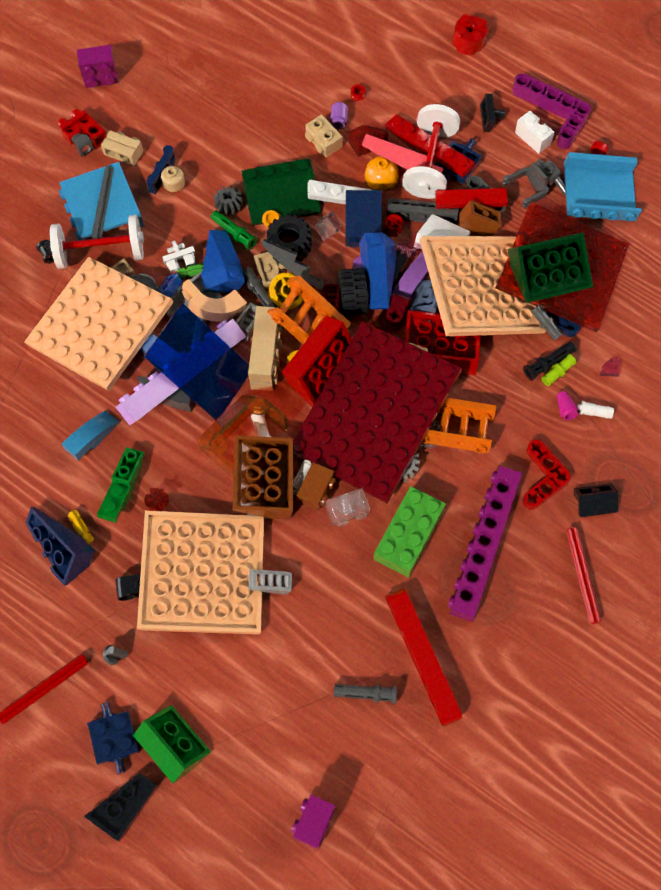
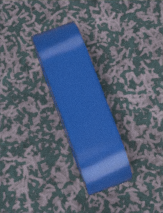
M174 273L168 276L159 287L158 292L169 298L173 296L182 284L179 275Z

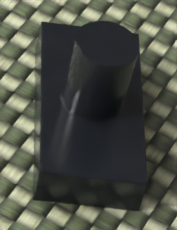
M486 93L480 103L483 132L490 133L496 123V119H504L505 111L503 109H495L492 94Z

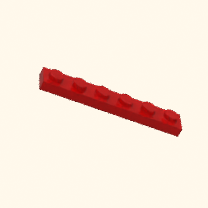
M397 114L385 124L386 130L426 155L428 154L432 135ZM440 140L437 141L434 160L463 178L475 167L474 161Z

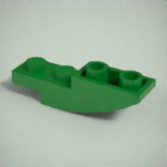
M128 447L125 448L111 477L112 483L97 512L98 518L116 523L121 511H125L139 475L144 452Z

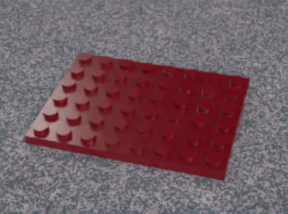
M362 321L294 438L293 455L302 460H309L311 464L314 462L333 470L334 477L388 504L462 372V368Z

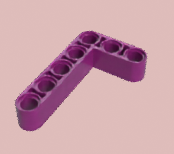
M518 74L515 77L512 89L514 95L566 119L560 129L557 145L561 149H569L587 123L591 110L590 105L526 74Z

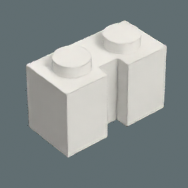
M529 111L518 119L515 133L540 154L551 145L554 131L545 123L540 125V119Z

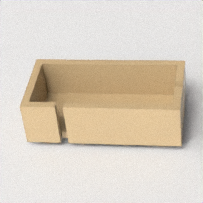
M256 306L248 371L251 390L273 391L274 384L277 385L278 383L277 368L280 365L279 351H281L282 340L280 339L281 335H283L284 327L274 322L267 313L269 309L277 307Z

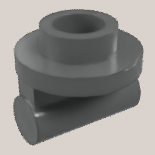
M108 645L103 650L105 662L112 666L116 665L119 659L126 658L128 655L126 650L114 647L113 645Z

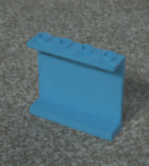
M568 152L564 161L567 216L625 220L628 222L636 221L642 212V208H636L633 170L637 165V158Z
M116 162L108 165L113 167L114 171L103 232L127 224L129 215H137L140 227H143L144 223L120 163ZM106 166L59 182L62 188L59 190L62 200L66 199L67 201L64 206L67 214H72V217L69 219L72 227H77L78 231H75V235L78 241L92 236Z

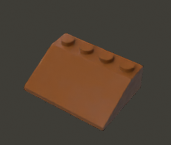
M235 435L233 511L270 519H290L293 512V438Z

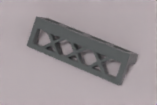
M389 198L386 218L391 214H396L403 221L426 223L429 217L434 214L457 225L458 208L436 209L434 202Z

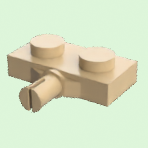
M269 252L254 255V261L263 287L267 289L273 278L279 275V270L286 268L282 264L277 263Z

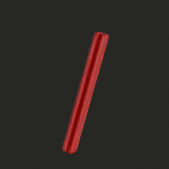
M576 527L569 528L567 536L589 623L598 624L601 622V617L579 532Z
M84 655L78 656L0 712V723L5 724L88 665L86 657Z

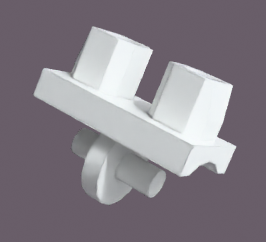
M175 240L171 241L173 247L167 248L168 255L162 257L164 265H167L171 273L180 268L177 262L184 259L186 267L195 265V250L193 246L185 248L184 243L177 245Z

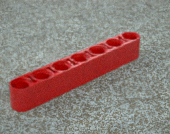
M403 588L386 595L387 604L441 725L444 727L463 719L460 708L406 590Z

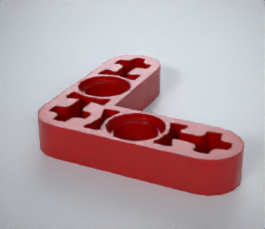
M540 440L530 441L526 451L528 456L547 477L525 493L522 502L524 507L529 510L538 508L569 483L571 478L569 471ZM533 447H535V448H536V447H539V448H540L539 451H534V452L532 451V448H533ZM549 459L553 462L554 466L551 468L545 467L543 461ZM556 467H557V468H558L557 473L554 472V473L552 474L551 472H553V471L556 469ZM558 475H559V476L564 475V476H565L564 481H563L562 479H561V480H558V479H557V478H558ZM549 485L552 488V492L544 493L541 486ZM537 493H538L539 496L536 498L535 504H534V502H530V503H529V502H528L529 497H530V498H533V497H535V496L537 495Z

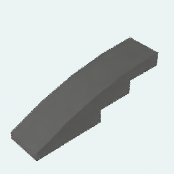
M263 238L262 245L280 264L294 275H300L307 283L322 290L325 284L324 280L309 274L311 266L295 260L297 252Z

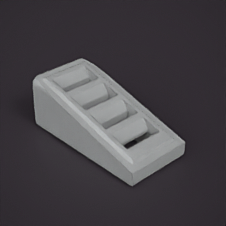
M251 302L235 321L246 335L243 339L245 341L250 339L254 330L255 314L250 313V311L256 313V306H258Z
M249 570L248 590L282 595L291 592V572ZM257 576H260L259 585H257ZM265 577H267V586H265Z

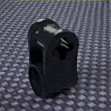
M141 574L122 576L115 579L119 601H127L139 597Z

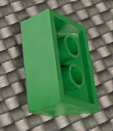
M172 705L145 719L133 734L135 739L173 784L186 776L211 753L209 748Z

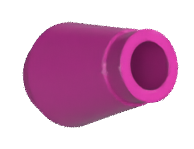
M566 391L558 393L556 397L560 416L564 420L576 418L578 416V407Z

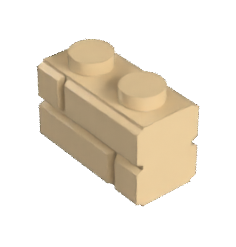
M109 131L101 144L104 155L133 166L136 165L143 153V146L138 138L127 137L119 131Z

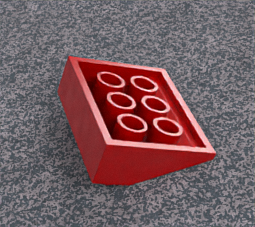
M408 310L405 342L425 347L429 353L461 367L462 372L460 374L476 375L479 363L480 335L446 336L439 313Z
M325 316L318 324L313 333L282 371L287 382L311 407L315 404L352 340L344 323L329 316Z

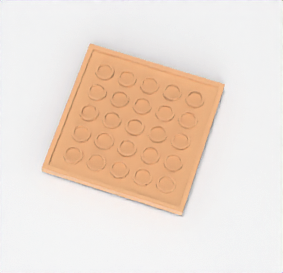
M422 236L420 243L446 336L539 334L546 332L544 328L540 327L539 321L530 312L540 304L539 300L529 303L525 302L511 269L508 249L522 246L519 237Z
M88 257L24 343L110 391L171 307L173 300Z
M145 511L137 630L260 635L262 592L248 590L250 569H263L264 517ZM257 576V585H259L260 576Z

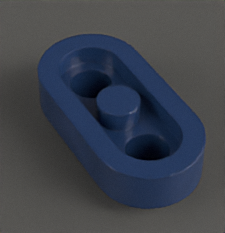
M558 310L547 312V315L556 321L555 325L563 335L574 337L579 333L581 325L577 319Z

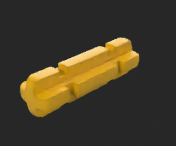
M77 510L69 512L67 517L71 523L73 522L72 526L77 534L89 545L92 544L94 538L91 533H88L90 531L83 519L80 518L79 512Z

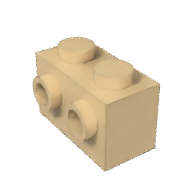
M322 114L305 125V137L326 158L343 147L342 136Z

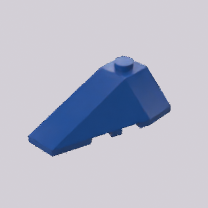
M210 230L203 262L204 266L201 273L204 292L231 293L234 290L239 292L245 280L241 263L227 231Z
M364 233L359 242L363 270L366 276L370 310L388 309L397 261L395 243L384 233Z

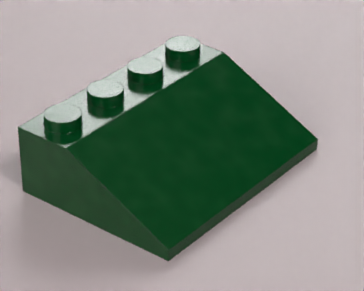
M310 158L241 170L252 226L263 224V214L268 210H274L279 216L286 217L287 214H290V217L294 215L304 217L321 213L319 200L308 199L309 180H315Z
M584 232L508 249L511 269L526 303L593 288Z

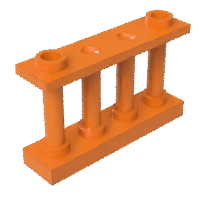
M300 275L291 277L286 284L291 288V292L281 307L267 311L274 322L282 325L302 344L305 343L325 316L342 321L347 329L351 324ZM299 295L304 299L305 303L294 320H292L285 313L296 296ZM310 307L317 311L318 315L307 332L299 327V324Z
M446 398L438 413L442 414L440 432L428 430L421 444H433L489 454L492 440L486 439L488 422H493L496 405ZM450 416L461 417L459 435L447 433ZM469 419L480 420L478 438L467 436Z

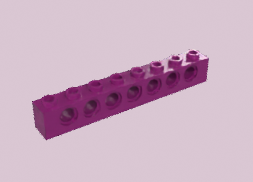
M499 466L498 472L493 471L490 482L494 484L492 489H487L484 498L488 500L486 507L482 506L478 517L482 518L480 524H475L472 533L476 535L474 542H469L466 551L470 553L468 560L464 559L460 568L461 571H464L462 578L457 577L454 589H457L456 596L451 595L448 607L451 608L450 615L470 622L474 620L522 475L520 472ZM502 486V487H504L507 491H506V492H500V491L497 489V487ZM498 504L501 509L496 510L491 505ZM491 521L495 524V527H488L485 522ZM486 539L489 545H482L479 540ZM477 556L481 557L483 559V563L478 564L473 560V558ZM475 575L477 581L471 582L468 580L467 576ZM468 593L471 599L466 601L462 599L461 594Z

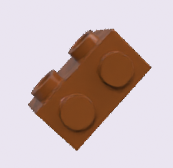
M470 200L459 213V225L479 235L492 236L502 226L501 212Z
M313 462L296 495L297 502L319 511L320 506H324L328 499V495H326L328 490H332L335 485L334 471Z

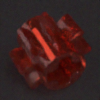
M152 488L150 493L145 496V505L150 508V511H164L163 507L168 506L169 496L164 492V489Z

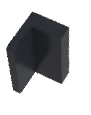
M612 483L574 488V496L578 501V514L580 517L618 512V491Z

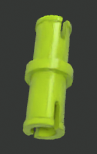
M568 354L560 363L554 364L552 369L541 377L542 382L548 387L551 386L553 382L559 377H563L566 374L565 372L576 364V359L571 354Z

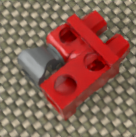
M75 109L71 113V119L61 118L58 120L63 137L69 144L75 142L81 157L94 148L96 150L100 148L107 136L105 130L85 110L81 112L79 109ZM89 145L88 149L82 152V149Z

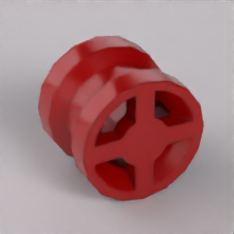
M391 214L386 218L385 232L388 236L396 237L401 234L402 218L396 214Z

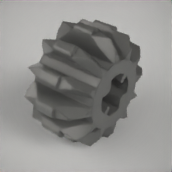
M230 185L228 188L223 186L222 190L217 189V194L214 195L215 208L220 213L225 212L226 216L229 213L234 215L235 211L240 212L244 202L243 195L239 192L238 188L232 189Z

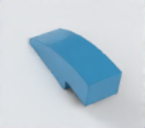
M103 411L73 432L62 443V446L79 461L91 448L94 450L119 424V421L108 412Z

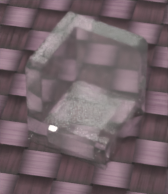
M333 211L321 217L313 227L323 241L337 233L342 224Z

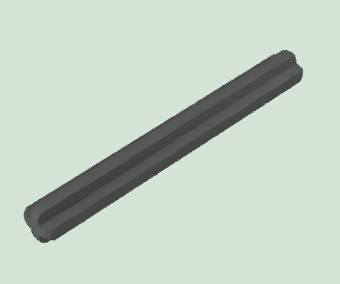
M106 166L91 239L102 238L104 221L114 168Z

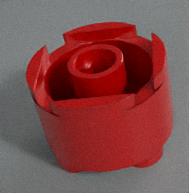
M468 14L461 16L455 24L452 44L459 53L473 55L484 48L488 32L487 21Z

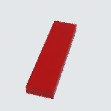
M507 189L435 190L436 209L464 208L470 200L487 207H507Z

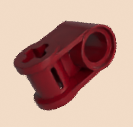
M392 293L386 314V325L390 330H399L402 327L410 305V297Z

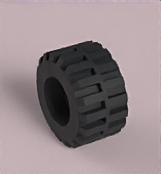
M287 214L286 217L279 216L278 220L275 218L273 224H269L266 232L267 240L297 252L295 260L301 262L303 257L306 258L308 252H311V228H309L307 222H304L303 218L298 219L297 215L290 217V214ZM287 236L298 238L291 243L281 241V239Z
M362 267L339 270L338 283L343 314L347 316L367 313L369 303L365 271Z

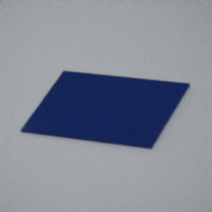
M181 303L143 356L216 421L220 419L248 377L249 364L183 303Z

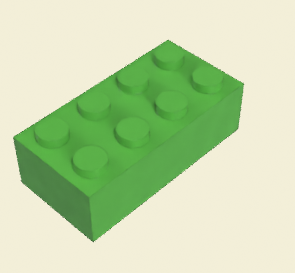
M410 486L374 552V560L409 578L444 512L446 503Z

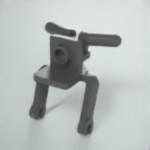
M538 159L536 164L534 162L531 164V167H525L511 175H506L502 181L506 186L523 176L529 178L533 189L537 192L539 191V193L526 198L522 204L524 208H528L531 204L545 198L549 190L547 185L550 187L553 182H555L562 194L566 195L565 184L559 177L560 170L551 160L545 163L543 160Z

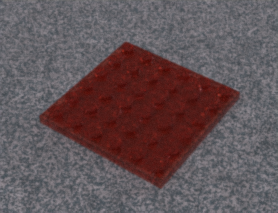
M530 202L512 248L584 232L593 288L529 303L535 306L540 304L548 312L597 332L600 329L629 244ZM508 255L495 289L525 301L511 269Z

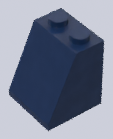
M346 190L345 246L359 247V242L364 233H381L382 190Z

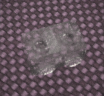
M363 488L325 501V508L332 527L338 525V527L349 524L350 520L355 518L357 521L365 519L371 511Z

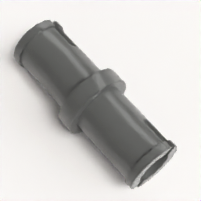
M540 304L530 311L539 321L540 327L547 331L553 341L563 334L553 322L554 319L547 315Z

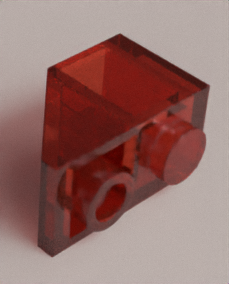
M361 125L348 132V143L357 156L360 157L371 152V150L362 146L366 134L388 142V131Z

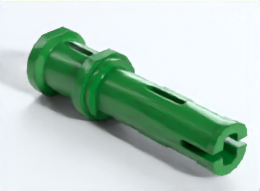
M217 210L211 214V219L232 234L235 241L241 242L247 250L255 247L258 237L252 236L247 232L246 228L237 226Z

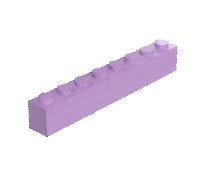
M231 319L229 322L226 320L222 321L216 326L218 328L217 331H209L203 336L205 340L201 343L197 340L189 346L191 348L189 352L186 353L184 350L177 355L176 362L172 363L169 361L162 367L164 371L160 374L156 371L148 377V383L144 385L141 382L133 388L135 392L132 395L127 393L119 399L120 404L116 406V409L129 425L135 423L244 339L246 335L234 319Z

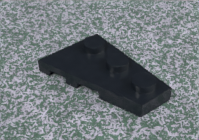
M139 773L84 817L113 839L120 842L158 786Z

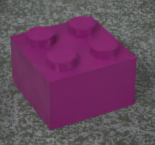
M111 45L77 49L78 65L86 88L119 83Z
M310 795L309 799H304L300 808L303 814L300 820H295L291 832L294 834L293 838L319 850L335 811V805Z

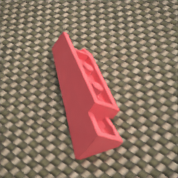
M368 134L365 135L362 146L373 151L375 154L407 170L412 167H425L426 155ZM432 164V169L442 174L443 168Z

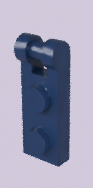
M166 145L163 148V156L160 161H157L154 171L147 178L146 183L149 192L156 195L162 185V171L166 167L173 166L176 161L174 149L171 145Z

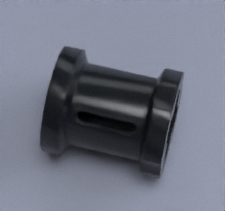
M50 240L40 241L36 249L42 254L44 263H53L54 259Z

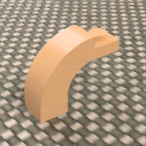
M189 279L183 283L182 294L186 300H189L188 309L205 320L227 321L240 315L246 308L247 302L236 290L223 298L213 299L203 295Z

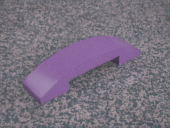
M423 251L403 274L392 293L410 298L416 293L417 287L429 273Z

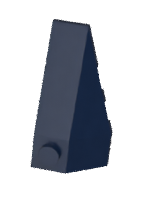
M31 507L26 525L34 540L40 542L44 550L42 552L44 558H48L52 566L50 569L64 586L68 585L89 566L95 550L82 537L37 508Z

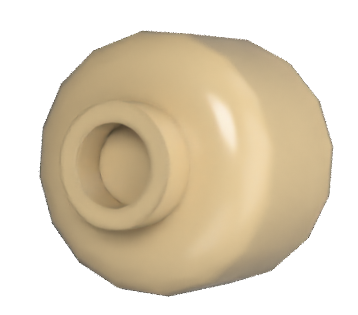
M169 166L162 171L161 179L167 191L177 192L184 187L185 178L183 171L179 167Z

